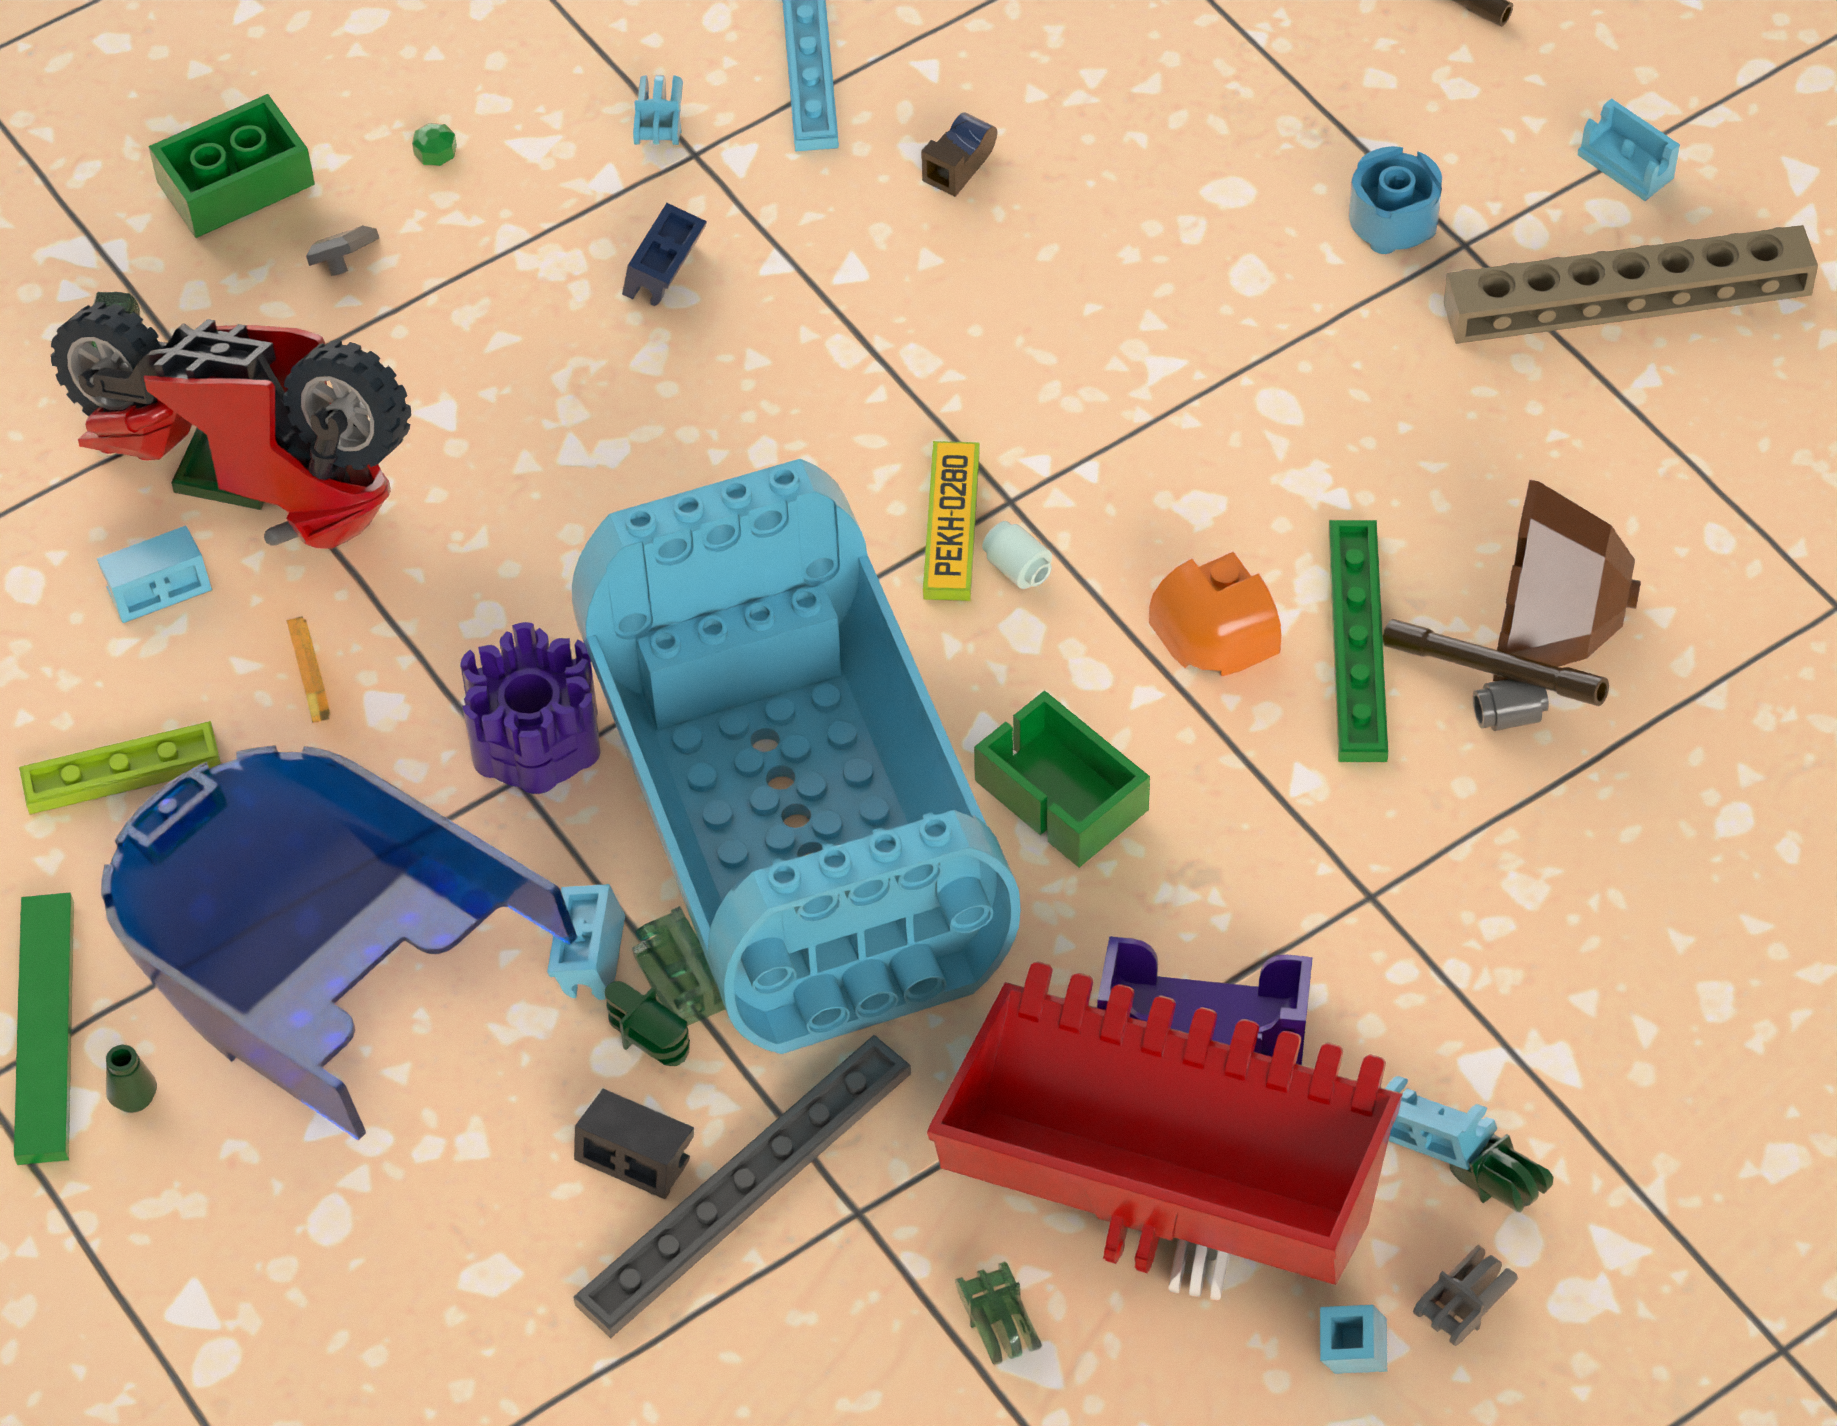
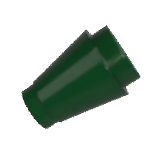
M124 1044L117 1045L111 1048L106 1055V1097L111 1105L124 1112L134 1113L145 1109L152 1102L156 1093V1079L134 1048Z

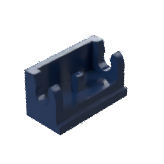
M666 202L627 266L622 295L634 299L640 288L644 287L652 293L651 305H658L664 297L665 289L669 288L692 248L697 243L706 227L707 221Z

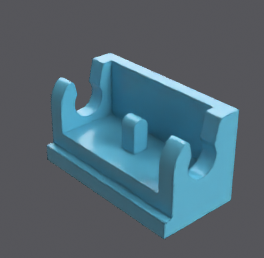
M1612 98L1603 104L1600 114L1601 119L1598 124L1591 118L1588 119L1583 130L1582 144L1578 149L1577 155L1644 201L1648 200L1674 179L1680 147L1679 143Z
M187 526L97 558L100 570L108 585L106 588L122 623L212 590L202 554Z
M610 884L561 887L547 973L550 977L556 978L562 991L571 998L577 997V984H582L592 989L591 993L598 1000H606L605 988L611 982H615L625 913Z
M1396 1076L1388 1083L1385 1089L1400 1093L1405 1088L1408 1079ZM1407 1088L1402 1093L1399 1112L1392 1126L1388 1141L1468 1170L1470 1168L1469 1163L1478 1157L1497 1130V1126L1492 1118L1485 1117L1481 1119L1487 1111L1485 1106L1475 1104L1465 1113L1417 1096L1416 1091Z

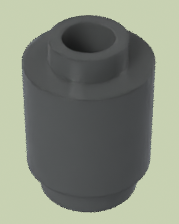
M1512 679L1485 683L1483 689L1473 691L1474 713L1481 729L1491 727L1493 731L1539 723L1542 720V712L1548 711L1549 708L1546 689Z

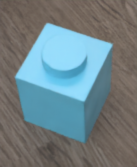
M1374 1305L1320 1307V1361L1334 1374L1388 1372L1387 1318Z

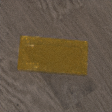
M303 616L286 620L312 723L327 720L331 714L307 621L303 619Z

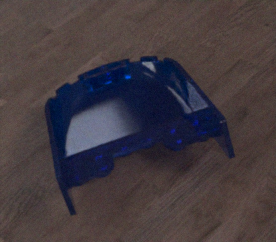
M276 745L237 751V759L219 764L210 769L207 762L200 764L173 779L149 797L128 819L115 839L117 849L111 863L104 864L101 879V896L105 904L107 921L116 938L136 965L177 1012L207 1042L231 1062L238 1058L356 1140H360L366 1134V1130L349 1091L341 1080L323 1069L332 1058L349 1044L356 1030L352 1017L345 1010L335 1005L340 998L402 942L406 941L428 954L447 952L457 946L500 907L512 909L568 945H571L578 938L563 895L557 885L342 755L304 746L302 752H278Z

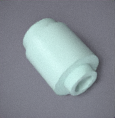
M1002 521L995 525L986 535L982 548L987 553L988 561L1019 588L1026 589L1031 586H1039L1050 575L1052 570L1051 551L1020 525Z

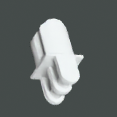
M1178 1239L1168 1287L1169 1291L1180 1293L1188 1254L1194 1257L1189 1295L1201 1296L1208 1260H1216L1210 1299L1220 1300L1230 1254Z

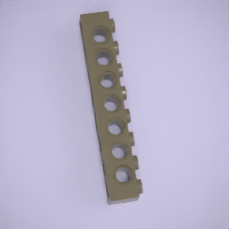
M1804 225L1776 227L1754 232L1731 233L1724 236L1687 239L1665 244L1643 245L1628 249L1598 251L1591 254L1554 257L1546 260L1509 263L1502 266L1450 272L1446 276L1444 306L1455 343L1460 344L1812 296L1818 263Z

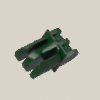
M622 981L611 982L605 988V998L609 1013L608 1019L610 1025L621 1032L623 1049L627 1050L633 1044L665 1066H678L685 1062L690 1049L688 1022L659 1003L656 998L655 988L652 987L643 995Z
M1493 1134L1478 1157L1469 1163L1470 1168L1468 1170L1449 1164L1453 1175L1461 1183L1478 1192L1482 1203L1493 1197L1518 1213L1522 1212L1524 1206H1529L1539 1197V1192L1545 1194L1553 1185L1554 1177L1551 1172L1514 1150L1511 1137L1508 1134L1502 1138Z

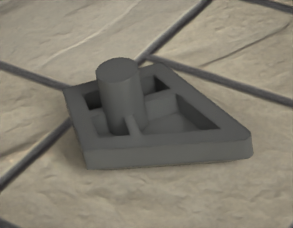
M362 225L316 241L311 246L306 258L309 266L326 261L331 276H336L348 271L344 255L353 253L378 240L380 237L376 228Z

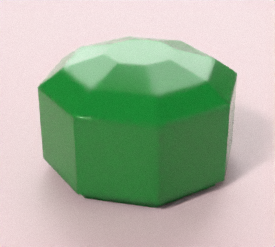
M428 123L415 130L412 146L414 156L423 165L441 166L454 158L457 143L455 133L446 124Z

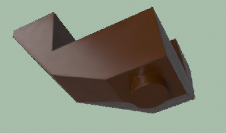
M1529 479L1519 526L1515 562L1512 565L1506 597V609L1497 650L1559 667L1587 659L1623 627L1626 608L1636 609L1641 581L1632 579L1635 559L1611 524L1540 481ZM1493 674V681L1508 679Z

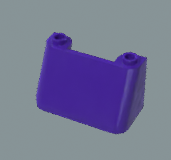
M1109 936L1097 1008L1106 1010L1109 996L1114 986L1118 984L1129 986L1135 992L1129 1017L1147 1022L1153 1000L1158 996L1168 997L1176 1003L1171 1029L1189 1033L1194 1012L1204 1007L1217 1013L1212 1040L1228 1045L1231 1044L1237 1022L1242 1019L1254 1021L1259 1025L1254 1052L1267 1056H1273L1276 1041L1281 1032L1290 1031L1299 1034L1301 1044L1296 1064L1302 1065L1313 957L1288 954L1276 955L1262 965L1259 986L1157 976L1158 957L1149 944L1138 939Z

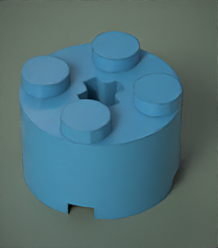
M1397 146L1373 150L1360 159L1351 181L1349 221L1355 233L1369 243L1374 252L1390 254L1395 250L1415 247L1435 236L1442 192V174L1438 165L1426 154L1417 151V156L1403 153V147Z

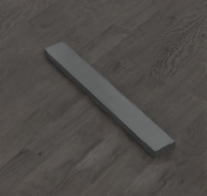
M873 1035L573 1297L575 1306L606 1335L612 1338L910 1076L911 1065L877 1036Z

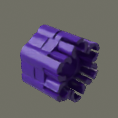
M522 622L512 625L513 635L506 631L500 638L501 653L494 645L478 647L482 668L477 669L475 654L471 649L464 654L460 663L466 695L464 698L465 705L462 707L475 770L484 777L495 778L505 784L520 787L525 792L542 794L553 789L558 783L571 778L580 770L591 767L599 759L601 749L597 724L598 709L591 660L584 642L577 639L574 644L576 659H573L570 638H557L549 645L548 635L541 628L535 631L533 623Z

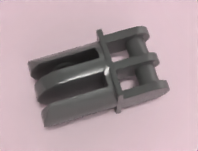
M1479 1244L1448 1275L1442 1271L1439 1275V1280L1421 1297L1413 1310L1417 1317L1425 1315L1432 1321L1431 1328L1436 1332L1442 1329L1451 1336L1449 1342L1454 1346L1459 1345L1474 1329L1476 1331L1480 1329L1482 1317L1519 1279L1517 1274L1510 1268H1506L1498 1276L1502 1262L1493 1255L1483 1259L1485 1249ZM1436 1302H1441L1445 1307L1442 1309ZM1455 1315L1460 1317L1463 1321L1461 1323L1458 1322L1454 1318Z

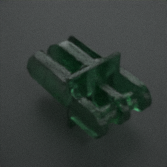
M1006 1261L999 1263V1269L986 1273L984 1269L977 1271V1277L965 1281L963 1277L955 1279L958 1294L970 1318V1327L977 1328L994 1366L1001 1364L1003 1359L998 1339L991 1324H993L1007 1356L1010 1359L1022 1356L1020 1337L1011 1315H1013L1028 1350L1033 1352L1042 1347V1343L1021 1300L1020 1283H1016ZM1003 1284L1005 1285V1287L994 1290V1288ZM983 1292L984 1294L975 1298L972 1297L973 1295Z

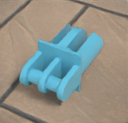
M643 75L640 77L638 100L634 101V145H640L641 140H653L654 145H659L660 140H670L673 145H679V138L682 132L680 112L683 80L681 77L673 75L670 101L666 100V79L664 75H655L653 99H649L648 76Z

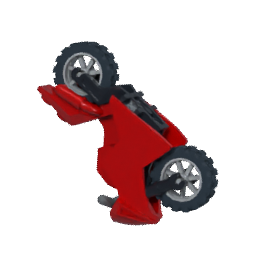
M97 302L91 307L90 305L85 306L57 329L56 332L58 334L51 341V347L54 349V352L50 355L52 366L57 367L58 371L55 376L60 386L64 385L68 390L66 394L74 404L78 402L83 407L82 412L89 416L85 423L87 432L78 438L79 447L100 450L106 454L117 453L134 456L141 460H160L189 434L193 424L207 434L219 489L250 499L278 505L289 512L286 522L270 527L265 531L264 540L267 544L276 546L299 537L308 546L333 549L361 534L370 525L384 501L389 497L391 492L390 482L378 464L397 448L408 434L411 424L407 423V420L411 417V406L405 402V398L408 396L403 384L398 385L394 379L397 375L389 365L385 368L379 362L381 358L374 352L369 351L366 353L362 351L361 345L352 342L343 345L341 340H334L325 346V341L321 335L299 328L242 324L216 326L215 320L211 319L204 321L195 330L183 323L174 331L167 343L157 340L159 337L157 332L152 327L147 328L142 323L143 318L134 312L129 314L125 312V307L117 304L107 307L106 302ZM92 341H95L97 348L92 346ZM327 381L331 382L333 388L327 385Z

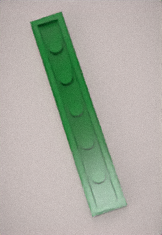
M1329 520L1338 762H1387L1388 735L1377 520Z
M71 892L21 897L14 1158L17 1165L69 1160L74 900Z

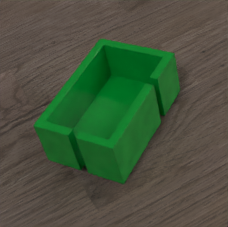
M1045 690L1013 715V727L1005 721L974 746L975 781L1040 836L1047 831V842L1078 868L1149 811L1150 776Z

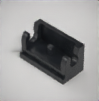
M603 1088L575 1125L574 1160L666 1199L671 1187L689 1162L690 1155L684 1153V1150L687 1149L694 1137V1127Z

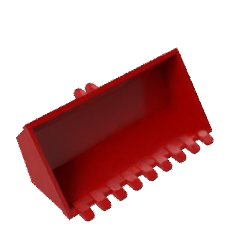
M1039 961L1030 965L1024 987L1008 982L1004 983L927 1130L929 1140L935 1143L941 1169L1096 1214L1098 1219L1110 1222L1103 1259L1110 1263L1116 1264L1122 1256L1128 1228L1141 1231L1134 1259V1268L1140 1272L1148 1274V1271H1150L1154 1262L1159 1237L1171 1241L1175 1237L1336 1285L1369 1224L1390 1132L1398 1115L1403 1096L1402 1093L1381 1088L1386 1066L1384 1058L1372 1054L1365 1056L1357 1081L1338 1076L1343 1057V1048L1340 1045L1329 1042L1323 1044L1317 1057L1315 1069L1296 1064L1301 1044V1037L1297 1033L1290 1031L1281 1032L1278 1035L1273 1056H1267L1254 1052L1259 1032V1025L1254 1021L1247 1019L1238 1021L1231 1044L1228 1045L1212 1040L1217 1013L1204 1007L1194 1012L1189 1033L1171 1029L1176 1003L1168 997L1158 996L1153 1000L1147 1022L1129 1017L1135 994L1133 988L1118 984L1112 988L1106 1010L1089 1005L1093 978L1086 974L1076 973L1071 976L1065 998L1050 995L1048 990L1053 969L1051 965Z

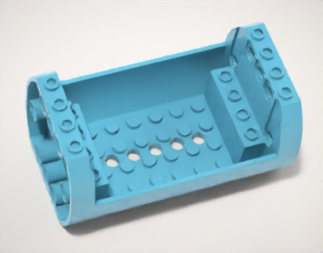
M796 459L610 513L596 528L578 558L571 587L573 611L581 637L728 1017L734 1028L754 1045L771 1052L784 1054L974 994L999 968L1015 941L1021 913L1019 888L997 837L987 826L868 557L866 542L858 522L839 484L827 472L803 459ZM763 739H770L778 743L775 749L766 752L758 751L753 747L756 742ZM776 777H788L794 781L790 787L780 790L768 785ZM799 814L806 816L809 822L802 827L793 828L787 826L784 820L791 815Z

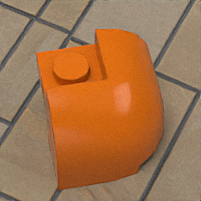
M1234 552L1199 567L1193 559L1186 561L1169 573L1160 582L1152 595L1149 605V624L1172 657L1184 668L1190 664L1202 670L1220 671L1222 677L1240 672L1280 653L1281 623L1270 591L1260 574L1257 573L1251 576Z

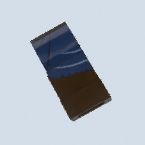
M966 112L961 113L954 120L948 132H945L937 142L930 140L921 150L922 181L956 197L991 154L997 140V128ZM942 167L949 170V179L939 175L938 171Z

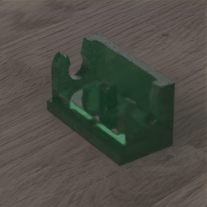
M680 906L672 909L670 914L648 922L636 930V936L639 941L643 942L632 947L633 956L650 987L655 988L659 1003L686 1020L688 1026L726 1010L699 939Z

